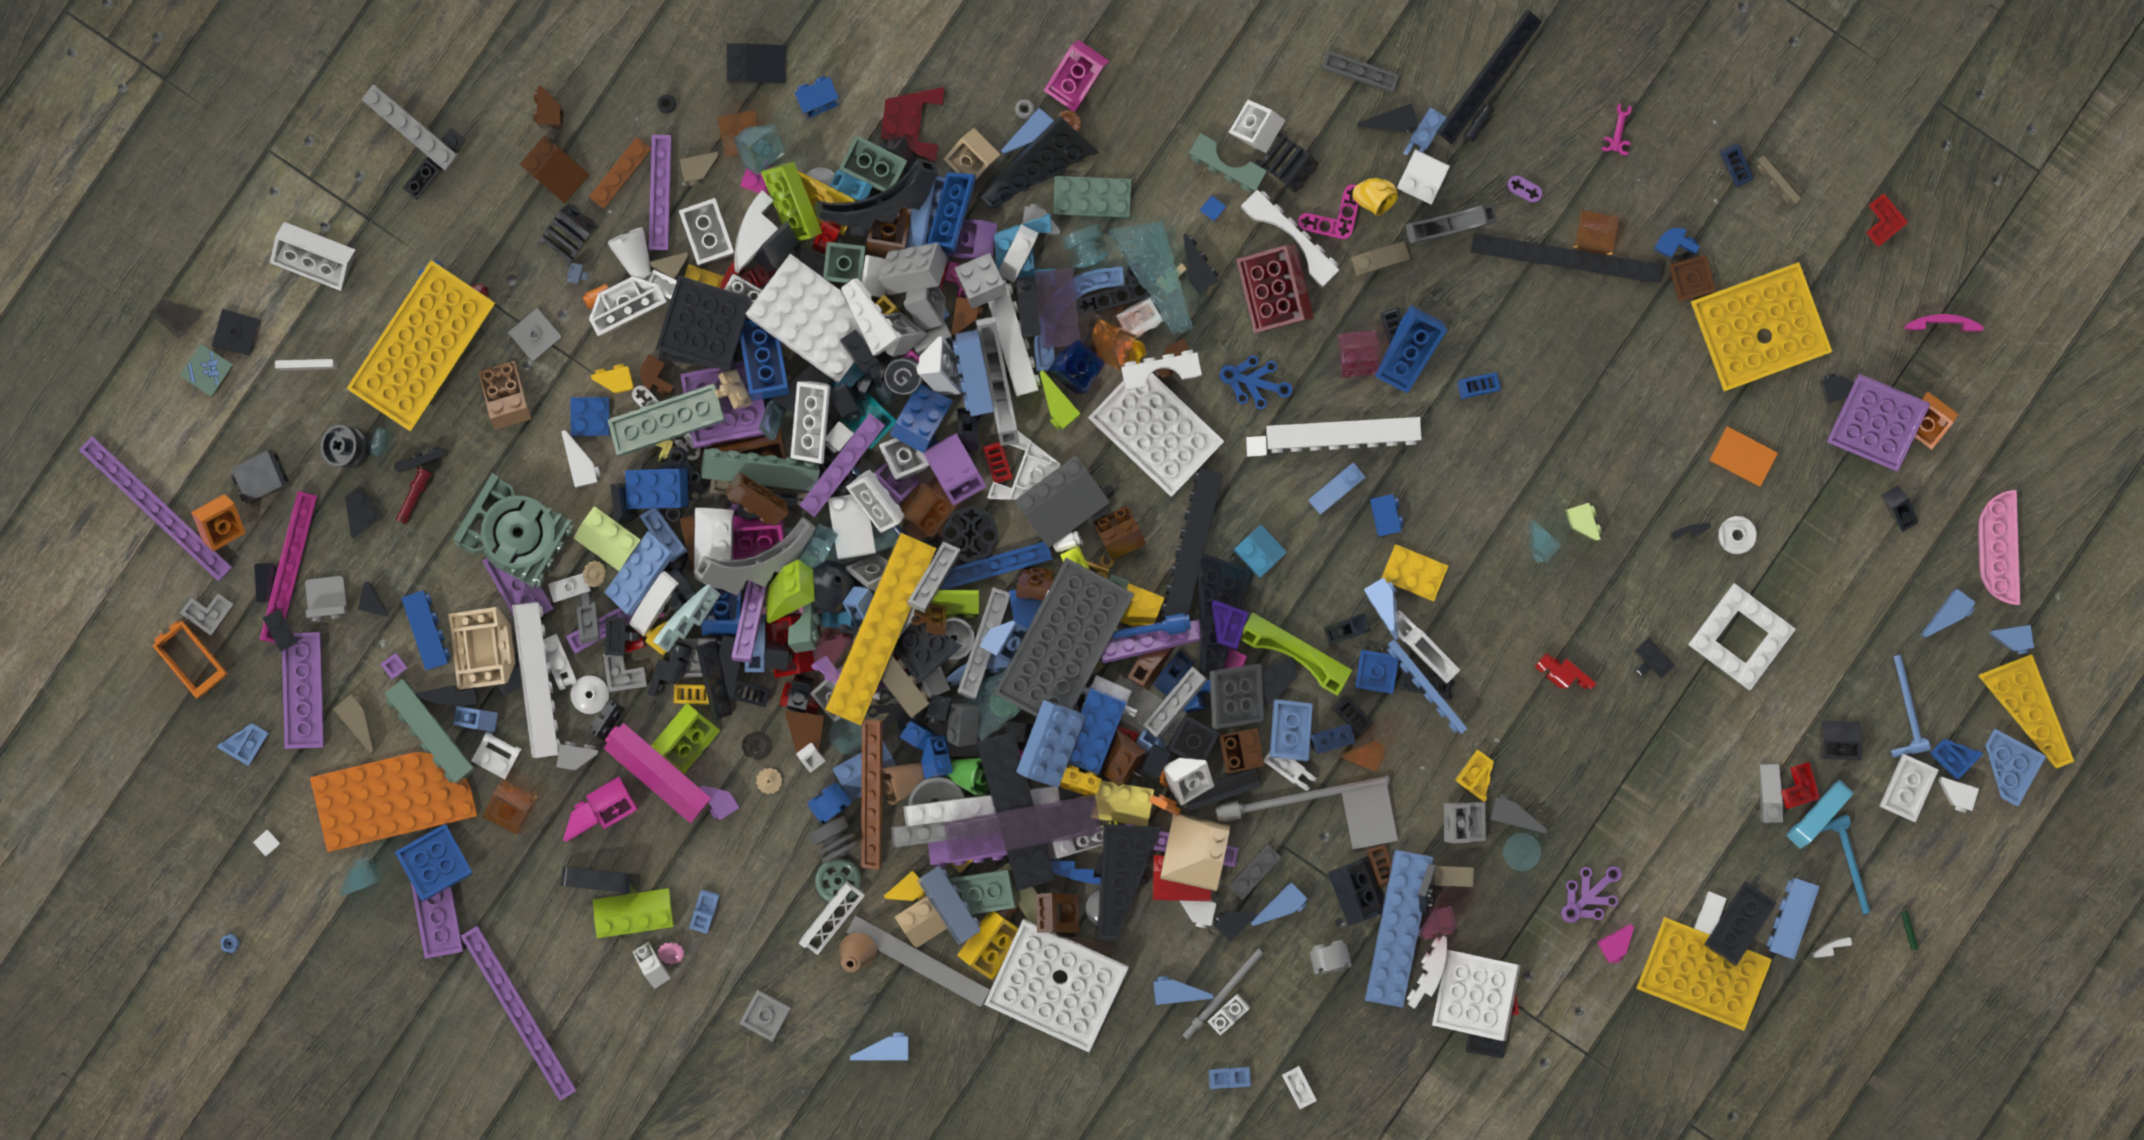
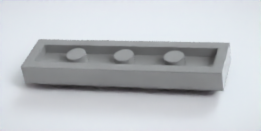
M945 542L942 543L909 598L908 606L924 613L926 612L960 555L959 548Z
M1192 667L1143 725L1155 737L1160 738L1208 679L1196 668Z

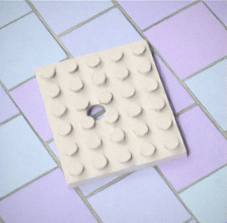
M1023 919L984 1005L1090 1052L1128 970V966L1054 932L1037 933V925ZM1057 970H1063L1067 973L1068 980L1059 984L1054 981L1053 973Z

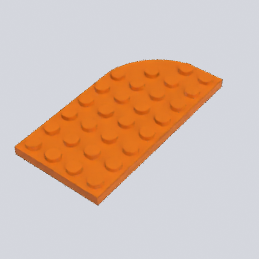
M424 752L409 753L310 777L327 852L478 816L471 786L467 778L459 784L450 783L444 776L446 771L442 767L438 768L433 762L434 756Z

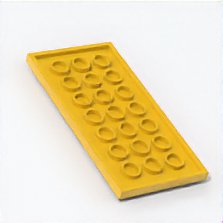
M431 260L346 389L407 430L412 431L496 303Z

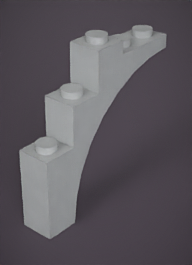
M995 317L976 320L1000 445L1018 443L1017 426Z
M802 517L795 528L771 549L756 556L740 560H717L703 556L694 573L702 581L735 595H738L740 590L743 589L746 580L765 587L768 581L771 580L774 571L779 573L784 566L798 560L799 555L803 552L816 527L808 519Z

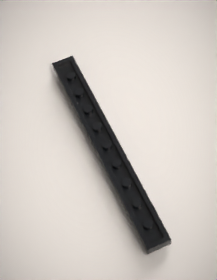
M1476 233L1473 234L1470 253L1657 284L1660 283L1663 264Z

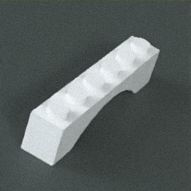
M1256 190L1240 208L1252 220L1275 225L1292 236L1304 253L1309 275L1323 288L1339 271L1337 262L1331 257L1328 259L1324 255L1325 251L1318 244L1314 246L1309 241L1311 237L1305 231L1300 232L1296 228L1297 223L1290 217L1287 219L1282 214L1284 211L1277 204L1272 205L1268 201L1270 197L1263 190L1261 192Z

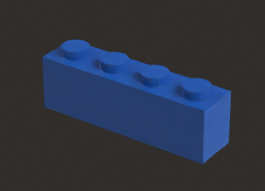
M422 590L402 597L425 670L428 671L449 664L448 659H451L449 649L444 648L442 641L445 640L442 629L438 630L436 623L439 622L436 611L432 612L430 605L433 602L430 593L426 594V591Z

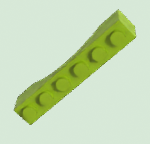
M1253 612L1243 628L1240 640L1254 648L1273 649L1294 658L1314 675L1321 687L1337 696L1352 672L1350 668Z

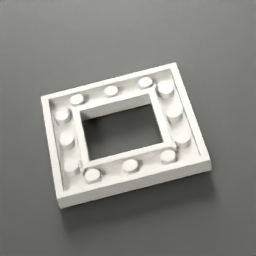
M1733 583L1688 645L1750 691L1796 629ZM1737 611L1768 633L1746 663L1716 642V639Z

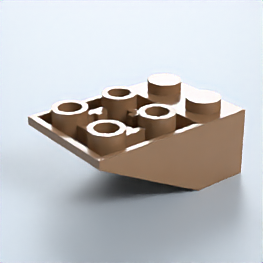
M515 361L478 372L489 417L495 430L532 419Z

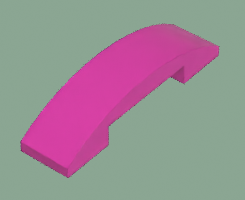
M1949 314L1925 316L1904 326V330H1925L1926 323L1961 324V331L1964 332L1983 331V326L1965 317Z

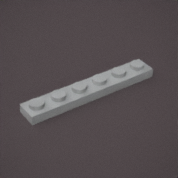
M376 85L371 86L362 101L441 168L448 171L459 155Z
M992 588L957 692L959 695L976 699L991 652L980 647L989 629L1001 625L1010 598L1008 592Z

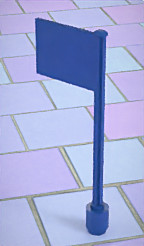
M1011 590L1009 595L1014 621L1028 629L1042 601L1016 598V590ZM1184 613L1165 616L1166 620H1163L1162 623L1116 630L1110 640L1163 630L1164 632L1168 631L1169 635L1184 633L1191 629L1189 614L1184 615Z

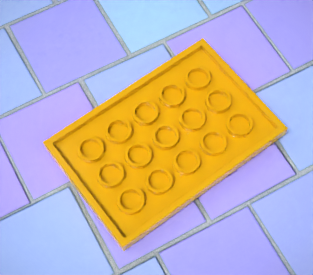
M1663 917L1636 989L1744 1031L1772 959L1746 950L1735 967L1703 945L1709 934Z

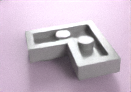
M219 593L208 608L195 599L190 598L180 614L212 636L235 604Z
M603 654L609 692L647 687L645 668L625 670L624 656Z

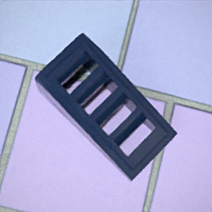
M1732 144L1719 151L1736 187L1754 179L1739 144ZM1734 151L1736 152V154L1728 157V154ZM1739 158L1740 161L1731 165V161ZM1741 165L1743 166L1742 169H1740V170L1734 172V169H1735V168H1737V167H1739V166H1741ZM1746 172V176H1743L1739 179L1737 178L1738 175Z

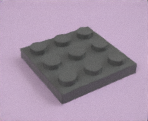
M1261 664L1210 671L1212 728L1220 729L1264 721Z

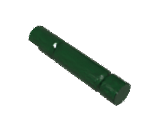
M1908 910L1903 911L1901 915L1903 923H1905L1904 927L1911 951L1919 949Z

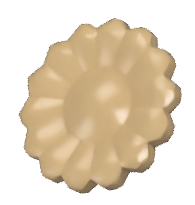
M593 561L585 566L583 579H585L584 582L588 586L596 587L604 582L606 577L604 565L601 562Z
M764 768L756 776L757 788L761 789L762 793L774 794L782 786L781 774L776 769Z

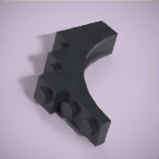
M917 158L911 169L901 180L875 196L848 203L817 201L814 208L819 219L835 222L842 226L846 225L849 233L852 235L866 237L875 220L893 224L902 206L908 209L920 210L939 173L935 163Z

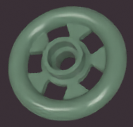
M839 858L835 861L825 862L820 866L816 873L815 884L821 897L830 902L834 897V890H840L848 880L853 881V886L860 890L861 875L855 864L847 859ZM834 866L836 872L829 875L827 870ZM843 867L851 871L848 876L841 872ZM837 877L842 879V883L839 885L835 883V878ZM828 879L830 888L825 889L823 881ZM850 890L846 896V902L852 900L857 894Z

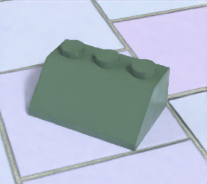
M855 135L839 167V171L872 185V188L883 192L900 180L907 160Z

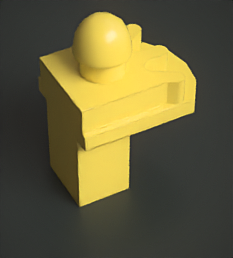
M667 440L656 444V446L662 448L658 459L659 462L662 459H668L670 450L675 447L673 446V441Z

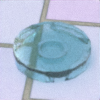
M1517 833L1510 836L1505 842L1503 857L1512 869L1527 871L1538 864L1541 857V847L1533 836L1527 833Z

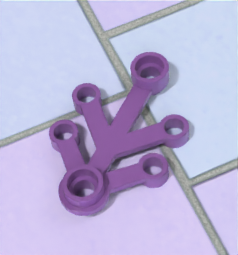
M1615 866L1609 867L1606 870V876L1589 891L1592 871L1588 867H1583L1580 870L1582 877L1581 899L1575 904V891L1578 888V884L1574 880H1569L1566 883L1568 901L1567 905L1562 908V918L1569 923L1576 922L1580 917L1601 920L1604 917L1603 910L1599 908L1593 911L1581 909L1586 904L1615 907L1618 904L1616 896H1595L1611 881H1618L1622 875L1621 870ZM1585 869L1589 870L1587 877L1583 876L1582 873ZM1612 870L1616 871L1617 873L1616 877L1614 878L1610 877V872ZM1571 882L1575 883L1573 890L1568 887ZM1615 898V904L1610 905L1609 899ZM1570 909L1574 911V915L1572 917H1569L1567 915V912ZM1599 910L1601 917L1596 918L1594 913Z

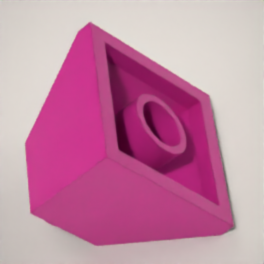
M583 800L574 806L575 810L571 812L563 838L565 842L572 840L600 823L589 802L585 803Z

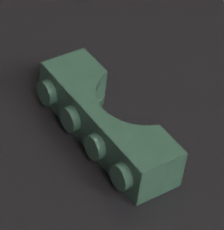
M1200 133L1189 152L1190 159L1199 165L1201 162L1208 166L1207 169L1215 174L1220 172L1225 175L1224 179L1232 184L1234 182L1241 184L1240 188L1248 193L1251 191L1255 192L1267 171L1251 161L1238 168L1225 165L1217 155V142Z
M812 602L804 606L800 619L789 627L788 645L795 653L817 649V642L819 641L817 625H819L820 619L818 607Z

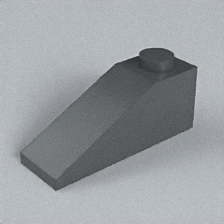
M1500 794L1499 798H1494L1490 820L1547 834V829L1516 802L1510 801L1511 797Z

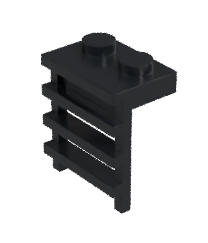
M1278 132L1277 136L1280 139L1262 162L1258 159L1255 162L1282 181L1289 190L1296 193L1304 186L1307 178L1316 171L1319 163L1309 152H1306L1302 147ZM1285 143H1288L1286 148L1282 151V153L1278 156V158L1269 168L1267 165L1275 157V155L1282 148V146ZM1295 148V153L1291 156V158L1287 161V163L1283 166L1279 173H1277L1276 170L1287 158V156L1291 153V151Z
M569 203L559 210L557 216L552 220V223L547 227L537 244L542 245L543 242L567 260L564 265L568 267L586 240L597 231L599 226L595 224L593 219L583 215L579 208ZM555 225L558 226L571 238L579 243L578 246L573 244L570 240L564 237L553 227ZM549 233L552 236H554L557 240H559L562 244H564L567 248H569L573 253L569 254L566 250H564L552 239H550L548 237Z

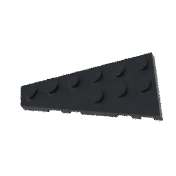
M1198 553L1200 673L1210 677V671L1224 669L1230 648L1217 643L1212 601L1215 600L1241 609L1251 570L1204 553Z
M911 623L898 638L893 651L916 681L922 683L963 645L946 634L943 636L926 632V623L921 625H913Z

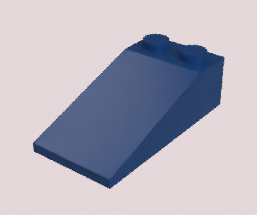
M1411 305L1401 320L1375 377L1408 393L1447 331L1443 321Z

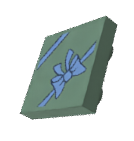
M200 344L179 376L213 397L233 367V364Z

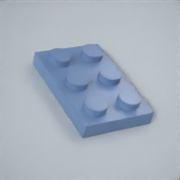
M1276 699L1273 701L1269 757L1299 761L1309 760L1313 704Z

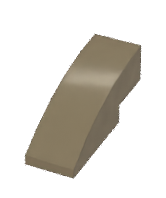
M1436 866L1434 885L1473 887L1474 867Z

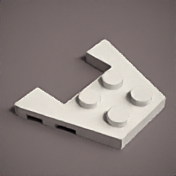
M1017 430L1019 442L1008 445L1025 450V454L1013 487L1009 488L993 482L987 498L1015 500L1059 468L1060 463Z

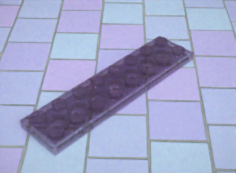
M1095 795L943 822L950 861L1101 833Z

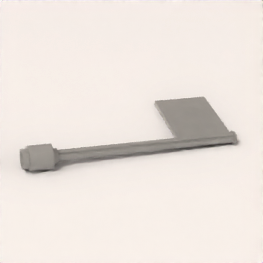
M1388 775L1244 805L1242 803L1239 804L1238 800L1221 803L1220 806L1215 807L1218 822L1223 821L1224 823L1241 819V815H1244L1245 812L1342 793L1352 849L1398 841L1387 787L1390 784Z

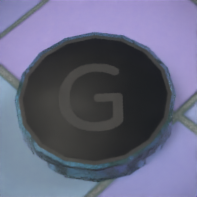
M896 357L891 360L884 371V381L887 387L894 393L901 395L911 394L917 390L922 380V377L917 373L918 363L909 357Z

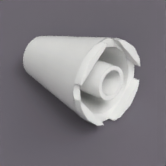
M642 227L630 230L629 233L621 234L608 241L609 247L631 277L633 276L645 281L649 279L652 271L645 233Z

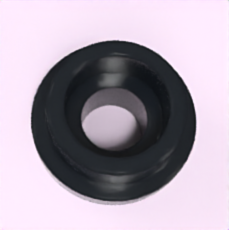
M666 94L658 99L657 106L662 113L669 114L676 109L677 104L673 96ZM669 101L671 103L670 107L665 108L664 102Z

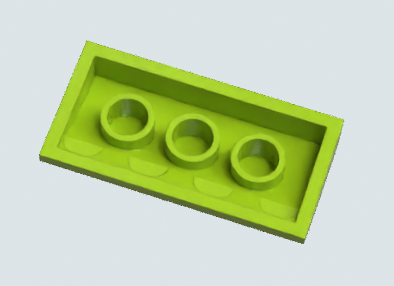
M789 162L761 171L781 224L783 225L787 221L798 241L810 239L821 234L822 230L795 162Z

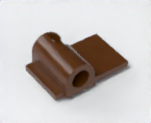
M1024 567L1017 581L1016 598L1043 601L1053 582L1054 570Z

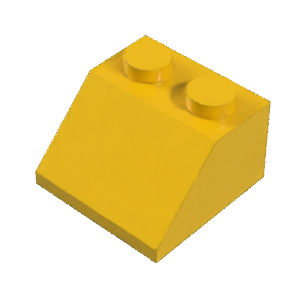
M1128 584L1127 590L1134 593V596L1120 622L1132 627L1154 624L1164 597Z

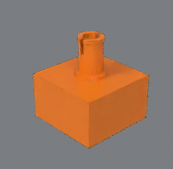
M225 494L191 512L202 541L212 551L246 534L235 503Z

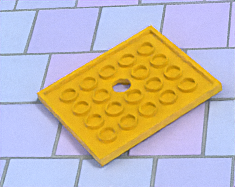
M1799 262L1691 301L1723 392L1832 352ZM1767 329L1771 332L1772 338L1769 343L1759 342L1757 339L1759 330Z

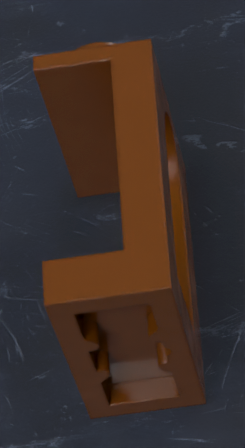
M1036 894L1037 933H1079L1078 894ZM1056 903H1061L1062 922H1057Z

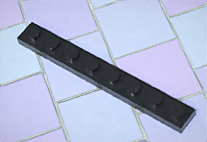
M1526 10L1436 131L1449 144H1453L1541 25L1542 21L1531 11Z

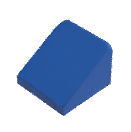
M1211 195L1200 208V211L1215 222L1226 209V206Z

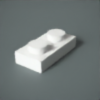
M1299 1066L1282 1074L1299 1109L1317 1101Z

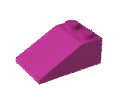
M1077 40L1071 45L1043 91L1076 112L1110 61L1080 40Z

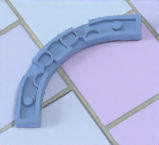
M1123 267L1103 268L1083 273L1066 282L1051 296L1039 318L1041 335L1035 336L1034 341L1037 372L1056 370L1054 335L1057 324L1065 310L1076 299L1086 293L1097 289L1124 286Z

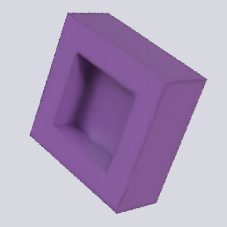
M394 653L380 664L392 680L408 668L397 653Z

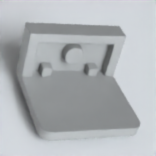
M342 576L306 580L308 604L306 618H312V621H321L324 616L338 619L343 618L342 614H348L344 578Z

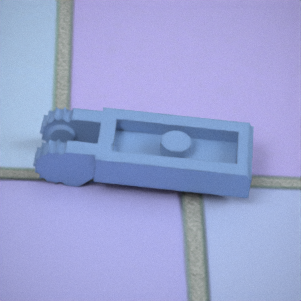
M1430 107L1410 138V143L1403 154H1409L1414 143L1421 147L1419 149L1420 152L1426 150L1436 135V131L1447 117Z

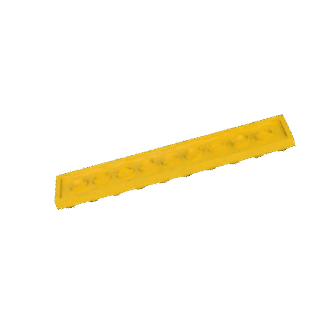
M903 533L899 534L825 711L857 725L862 724L911 609L908 606V600L929 567L936 548Z

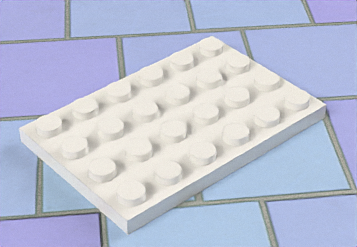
M791 254L745 313L749 319L837 383L840 382L854 363L840 343V339L856 329L867 344L843 292Z
M1153 373L1148 376L1144 388L1126 391L1123 380L1088 417L1171 497L1224 442Z

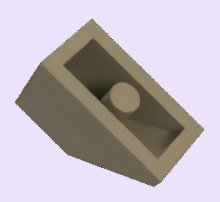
M718 152L680 159L685 184L689 183V186L701 184L700 181L705 180L719 159Z

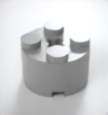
M1343 940L1334 941L1328 947H1325L1324 944L1314 946L1312 951L1309 952L1315 975H1318L1319 971L1322 974L1343 970L1342 967H1345V965H1347V968L1352 967L1346 943H1343Z

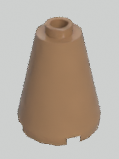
M922 763L882 768V795H887L889 799L886 801L889 804L895 805L910 795L920 781L925 779Z
M853 932L841 941L839 956L843 969L852 973L866 969L873 964L877 956V946L869 935L862 932Z

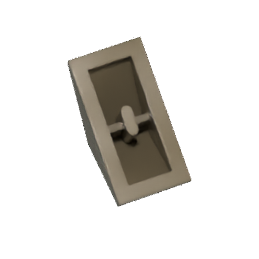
M687 252L652 261L650 265L659 272L676 280L689 259V255Z

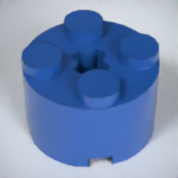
M836 782L822 791L823 795L820 793L807 802L808 808L821 825L827 823L829 819L834 818L853 803L842 787Z

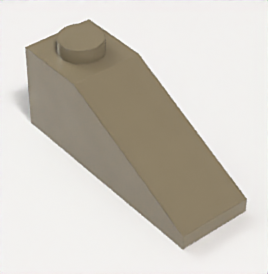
M1405 241L1350 258L1356 277L1410 260Z
M350 694L333 710L370 753L375 752V746L366 709L363 706L365 703L359 695L354 696Z

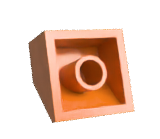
M1927 391L1921 400L1929 402L1930 406L1915 438L1932 450L1954 423L1958 413Z

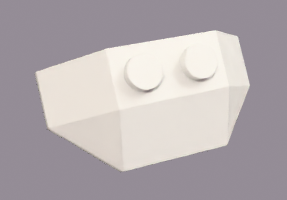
M632 276L598 294L589 320L597 336H600L651 312L667 301L658 284Z

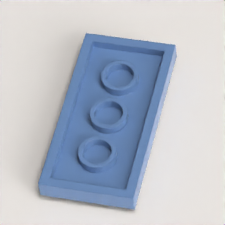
M648 531L604 593L626 614L631 616L675 554L652 532Z

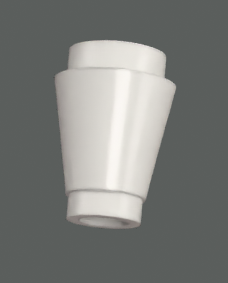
M1071 531L1053 545L1056 552H1062L1081 546L1083 542L1078 531Z

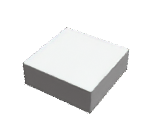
M268 829L253 842L266 857L281 844Z

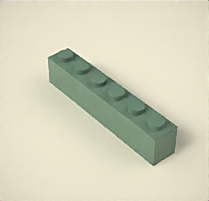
M711 448L709 450L704 449L701 475L705 479L732 481L740 471L760 485L811 491L818 481L820 469L819 463L800 461L791 457L783 459L773 455L741 454L737 451L724 452Z
M402 679L385 693L388 697L386 702L392 709L395 707L399 711L397 716L403 723L407 722L410 725L409 731L415 738H420L423 742L420 745L427 753L431 752L434 756L433 762L438 768L442 767L446 771L444 776L450 783L459 784L476 771L426 705L416 696L415 691L406 680Z

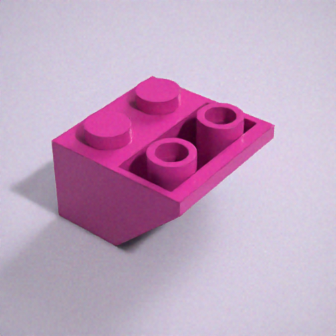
M620 777L615 778L586 796L603 829H607L639 809Z

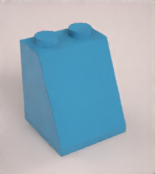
M1262 525L1257 527L1233 550L1258 578L1287 553Z

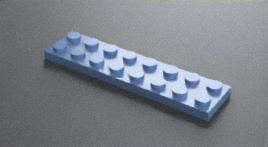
M1400 850L1394 851L1365 1001L1403 1007L1422 916L1419 908L1418 893L1427 866L1432 864V856Z

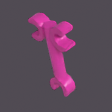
M1618 104L1616 111L1619 116L1614 139L1604 137L1603 140L1608 141L1610 146L1608 148L1602 147V151L1608 152L1611 150L1619 152L1622 156L1628 155V152L1622 150V146H1630V142H1621L1626 116L1630 114L1632 109L1631 106H1628L1627 112H1622L1621 104Z

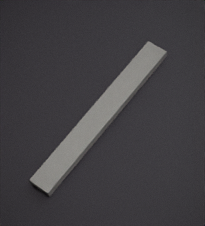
M858 916L854 917L846 932L848 934L862 932L869 935L876 944L877 950L980 1007L990 989Z

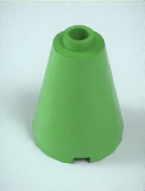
M950 759L953 773L944 777L976 796H985V792L989 788L981 759Z

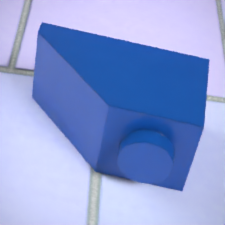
M912 718L900 738L924 751L927 737L940 735Z

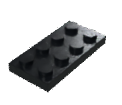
M1746 881L1743 882L1703 945L1736 967L1777 902Z

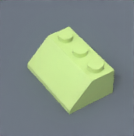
M595 506L573 537L618 571L621 570L641 541V539Z

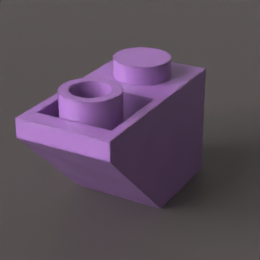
M708 786L700 787L711 798L709 804L712 808L709 811L715 819L718 817L719 820H722L740 808L730 791Z

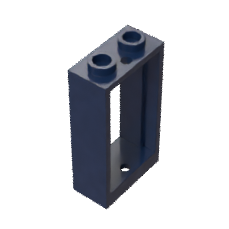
M1350 724L1310 735L1316 754L1356 743Z

